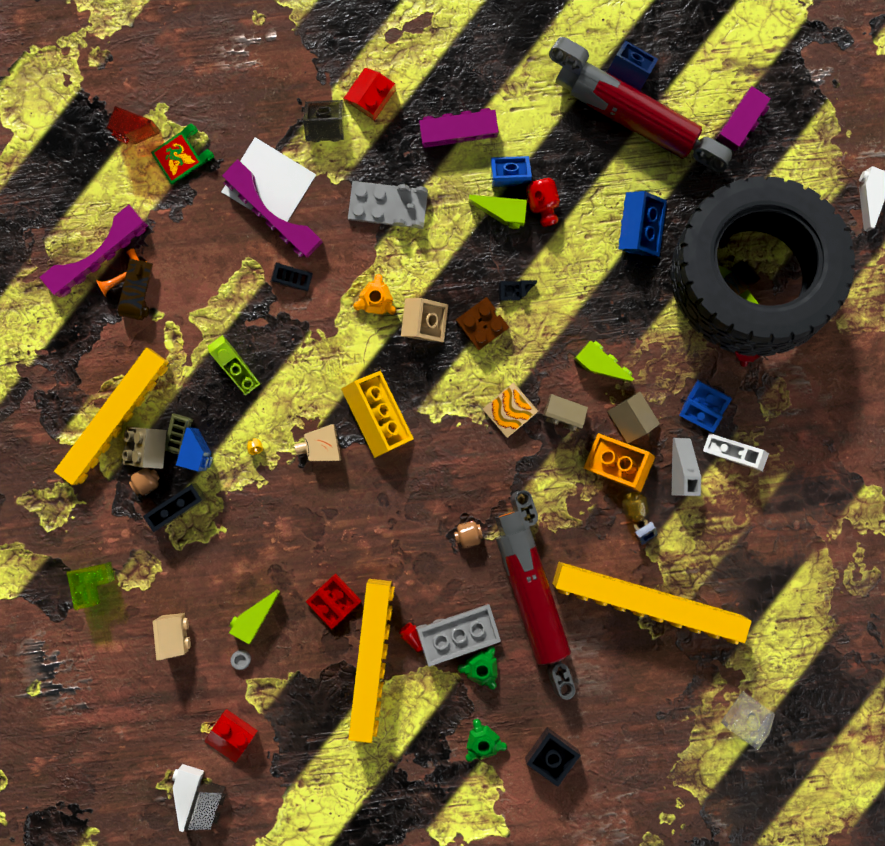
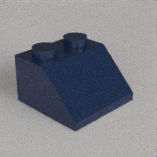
M625 40L607 73L641 91L658 59Z

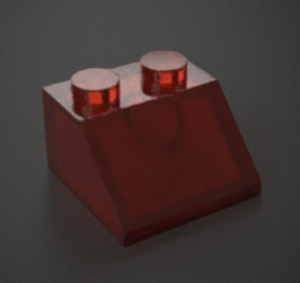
M117 106L114 107L107 125V129L112 132L111 135L117 138V141L126 145L128 143L138 144L160 134L161 131L152 120Z

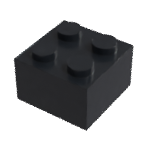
M546 727L526 755L525 761L529 767L559 787L581 755L576 747Z

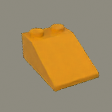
M598 433L583 468L641 492L655 456L648 451Z

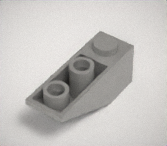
M673 438L672 495L701 496V474L692 441L689 438Z

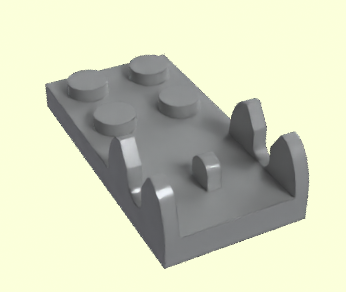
M352 181L348 220L424 229L428 189L422 186L410 188L405 184L391 186Z
M489 604L446 619H437L428 625L424 624L416 627L428 667L501 642Z

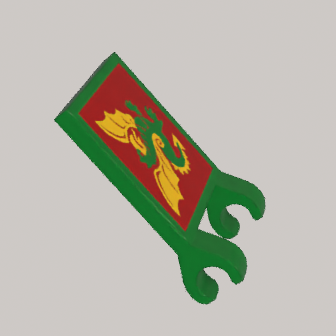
M193 124L187 125L180 133L151 152L172 185L214 158V154L208 149L198 156L187 138L198 133V129Z

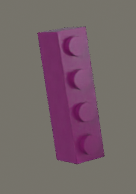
M484 108L475 113L463 111L460 115L448 113L443 114L439 118L427 116L423 120H419L423 148L497 138L499 133L496 110H491L490 108Z

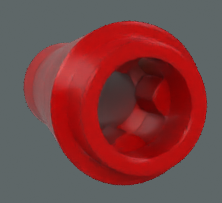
M408 623L403 626L399 631L401 634L400 638L408 643L416 652L421 651L422 647L416 631V625Z

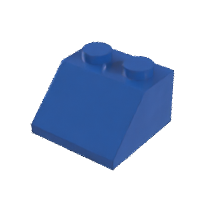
M186 427L176 466L198 472L206 471L212 464L213 457H210L211 451L199 429Z

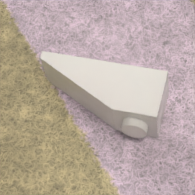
M873 166L863 171L859 182H861L859 193L864 231L867 232L875 228L885 201V171Z
M710 433L703 449L706 453L762 472L769 455L765 450Z
M184 764L174 771L172 781H175L173 794L179 831L184 832L188 825L204 774L203 770Z

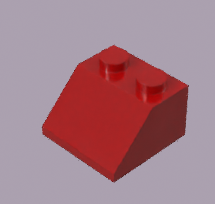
M364 68L343 100L375 121L395 93L396 85L380 72Z
M226 709L204 742L236 763L258 730Z

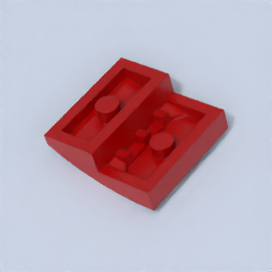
M335 573L306 603L332 630L360 604L361 599Z

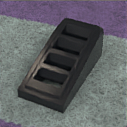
M275 263L270 282L308 292L313 273ZM279 270H283L281 279H277ZM287 271L291 272L289 280L285 281ZM294 274H298L296 284L292 283ZM302 275L306 276L303 286L300 285Z

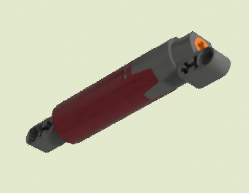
M565 37L557 39L549 51L551 60L562 66L555 83L571 91V96L681 159L686 158L691 150H693V157L701 164L716 172L726 170L732 158L731 150L709 137H703L698 140L702 132V126L588 63L589 52L584 47Z
M525 490L515 491L511 495V504L514 511L495 517L501 535L495 539L536 663L538 665L549 664L547 673L554 693L568 700L575 695V686L568 667L561 663V660L571 654V650L530 526L537 523L538 514L531 494ZM520 494L524 495L525 501L523 504H520L518 502V496ZM529 514L530 518H528V521H525L524 517ZM567 685L566 693L562 694V686Z

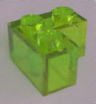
M111 562L67 572L74 610L92 607L100 603L97 585L110 583L115 580Z

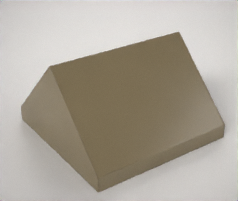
M640 391L607 411L627 444L646 435L660 424Z

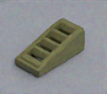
M172 413L166 436L165 451L179 455L186 427L191 428L192 418ZM177 421H180L185 423V426L183 427L177 425L176 423ZM175 428L183 430V434L174 432ZM173 435L182 438L181 441L172 439ZM170 443L180 445L179 449L171 447Z

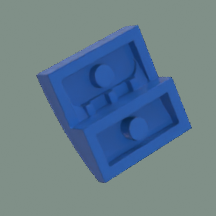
M697 380L679 416L714 433L732 398Z

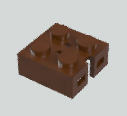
M487 297L456 319L457 324L478 351L510 328L501 315L497 317L494 313L496 309Z

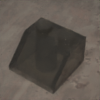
M343 100L305 102L303 124L306 142H336L344 140Z
M203 780L195 792L184 827L185 830H210L213 824L218 823L221 815L218 809L220 805L223 806L227 794H224L225 786Z

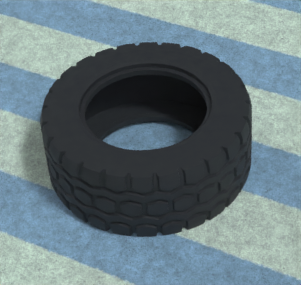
M764 176L751 177L746 180L742 179L729 183L714 191L692 213L677 242L672 257L671 282L673 284V294L675 300L679 302L678 307L685 319L688 318V323L698 333L701 332L703 334L702 337L714 345L718 344L724 350L733 353L737 351L741 355L755 356L757 354L758 356L775 355L776 352L780 354L790 351L795 346L798 347L804 344L840 310V306L844 304L848 297L854 279L855 255L854 250H851L853 248L852 239L849 231H845L847 226L841 216L834 213L836 209L826 199L821 200V195L809 187L805 190L802 184L792 180L784 182V178L767 177L766 179H764ZM746 231L767 233L784 242L793 251L801 267L802 287L799 297L782 305L766 306L752 303L737 295L727 285L720 273L717 261L719 243L731 235Z

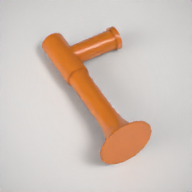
M135 249L127 251L130 259L140 261L135 253ZM127 272L108 281L101 282L96 279L105 297L112 287L125 281Z

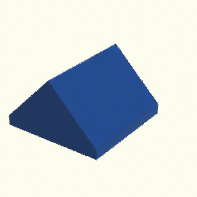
M529 156L491 157L492 187L527 186L531 183L532 175Z

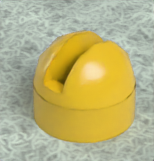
M253 438V441H248V453L256 455L263 451L262 443L259 439Z

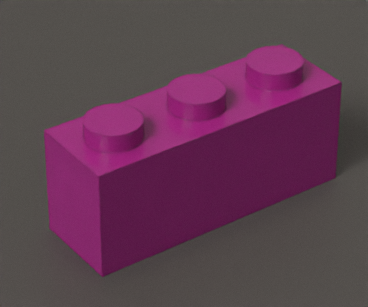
M751 86L716 139L733 151L739 146L743 148L749 139L746 137L749 131L753 132L759 124L757 119L760 115L764 116L770 106L767 104L771 98Z

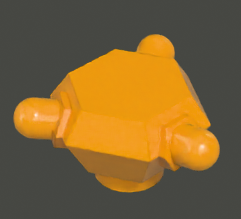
M380 274L375 275L374 281L366 285L359 295V301L353 305L355 310L363 309L368 313L383 314L388 312L391 315L396 313V308L392 305L393 298L387 284H384L383 277Z

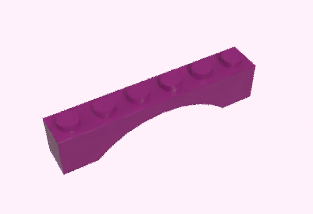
M238 159L222 175L226 180L224 184L231 191L236 189L240 193L238 197L245 204L249 202L253 206L251 210L259 218L263 215L267 219L265 223L273 231L277 229L281 233L279 237L286 244L291 242L295 246L293 250L300 257L304 255L308 258L323 243L308 226L286 222L270 212L258 194L255 176Z
M127 205L114 216L107 238L94 253L75 263L54 265L39 278L53 295L64 297L71 292L73 286L84 282L89 273H94L100 269V264L105 260L112 259L116 255V251L127 247L131 243L130 240L143 234L148 225L131 205Z

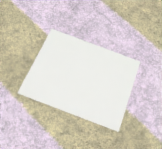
M256 137L240 161L255 176L258 194L266 208L278 218L288 222L316 174ZM225 185L221 191L222 193L250 210L253 208L249 202L245 204L238 197L240 193L236 189L231 191Z

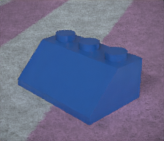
M646 191L626 192L619 250L632 254L660 256L667 200Z

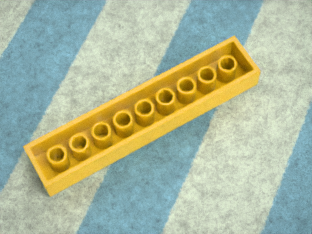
M558 562L552 583L561 594L569 595V593H574L577 596L576 598L585 601L591 598L596 604L607 606L608 603L614 609L623 612L629 609L634 615L644 617L646 614L654 621L663 623V620H666L670 625L682 628L683 625L689 631L698 634L704 631L703 633L708 634L709 637L719 639L721 636L727 642L736 645L739 642H746L751 625V620L743 615L562 562Z

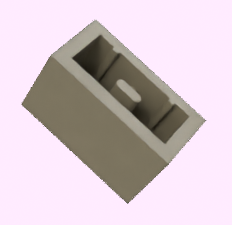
M550 394L542 416L546 418V422L554 425L562 423L564 424L563 428L576 431L583 428L588 407Z
M126 426L124 433L125 445L122 453L123 465L163 469L167 430Z

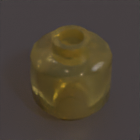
M631 492L625 495V498L622 500L625 516L628 519H633L635 522L642 521L649 513L646 496L640 494V492Z

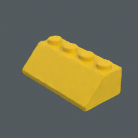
M381 371L358 379L341 389L374 458L414 439Z

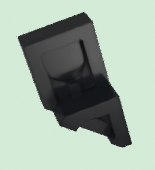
M537 280L500 281L499 301H519L537 284Z

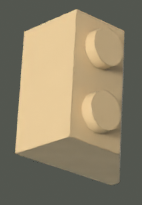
M405 298L401 336L444 342L448 304L423 298Z
M185 613L162 615L153 621L156 660L184 655L190 649V637H187L186 631L189 628L188 618H185Z

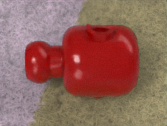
M543 178L529 183L526 186V194L531 212L541 214L540 223L543 227L557 224L558 216L554 213V209L559 206L560 199L555 181L552 178Z

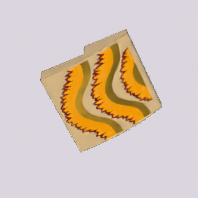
M514 382L483 408L485 413L507 438L538 412Z

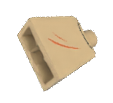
M335 424L304 434L305 442L295 444L296 455L307 454L309 461L341 460Z

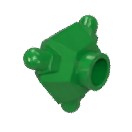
M489 646L486 651H480L467 659L465 664L458 666V672L465 673L468 679L494 690L497 687L495 682L497 677V659L494 656L495 647Z
M479 719L473 720L474 728L469 733L467 743L468 754L465 757L468 762H472L474 759L482 760L507 749V744L501 742L500 737L487 725H482Z

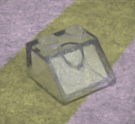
M742 691L721 723L759 750L770 734L775 713Z

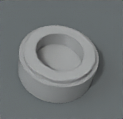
M237 650L231 657V664L237 670L247 668L251 662V656L245 650Z

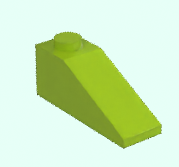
M469 195V203L504 225H509V228L519 229L520 226H524L527 200Z
M275 590L240 614L238 618L235 616L229 625L232 628L229 633L250 644L280 591Z

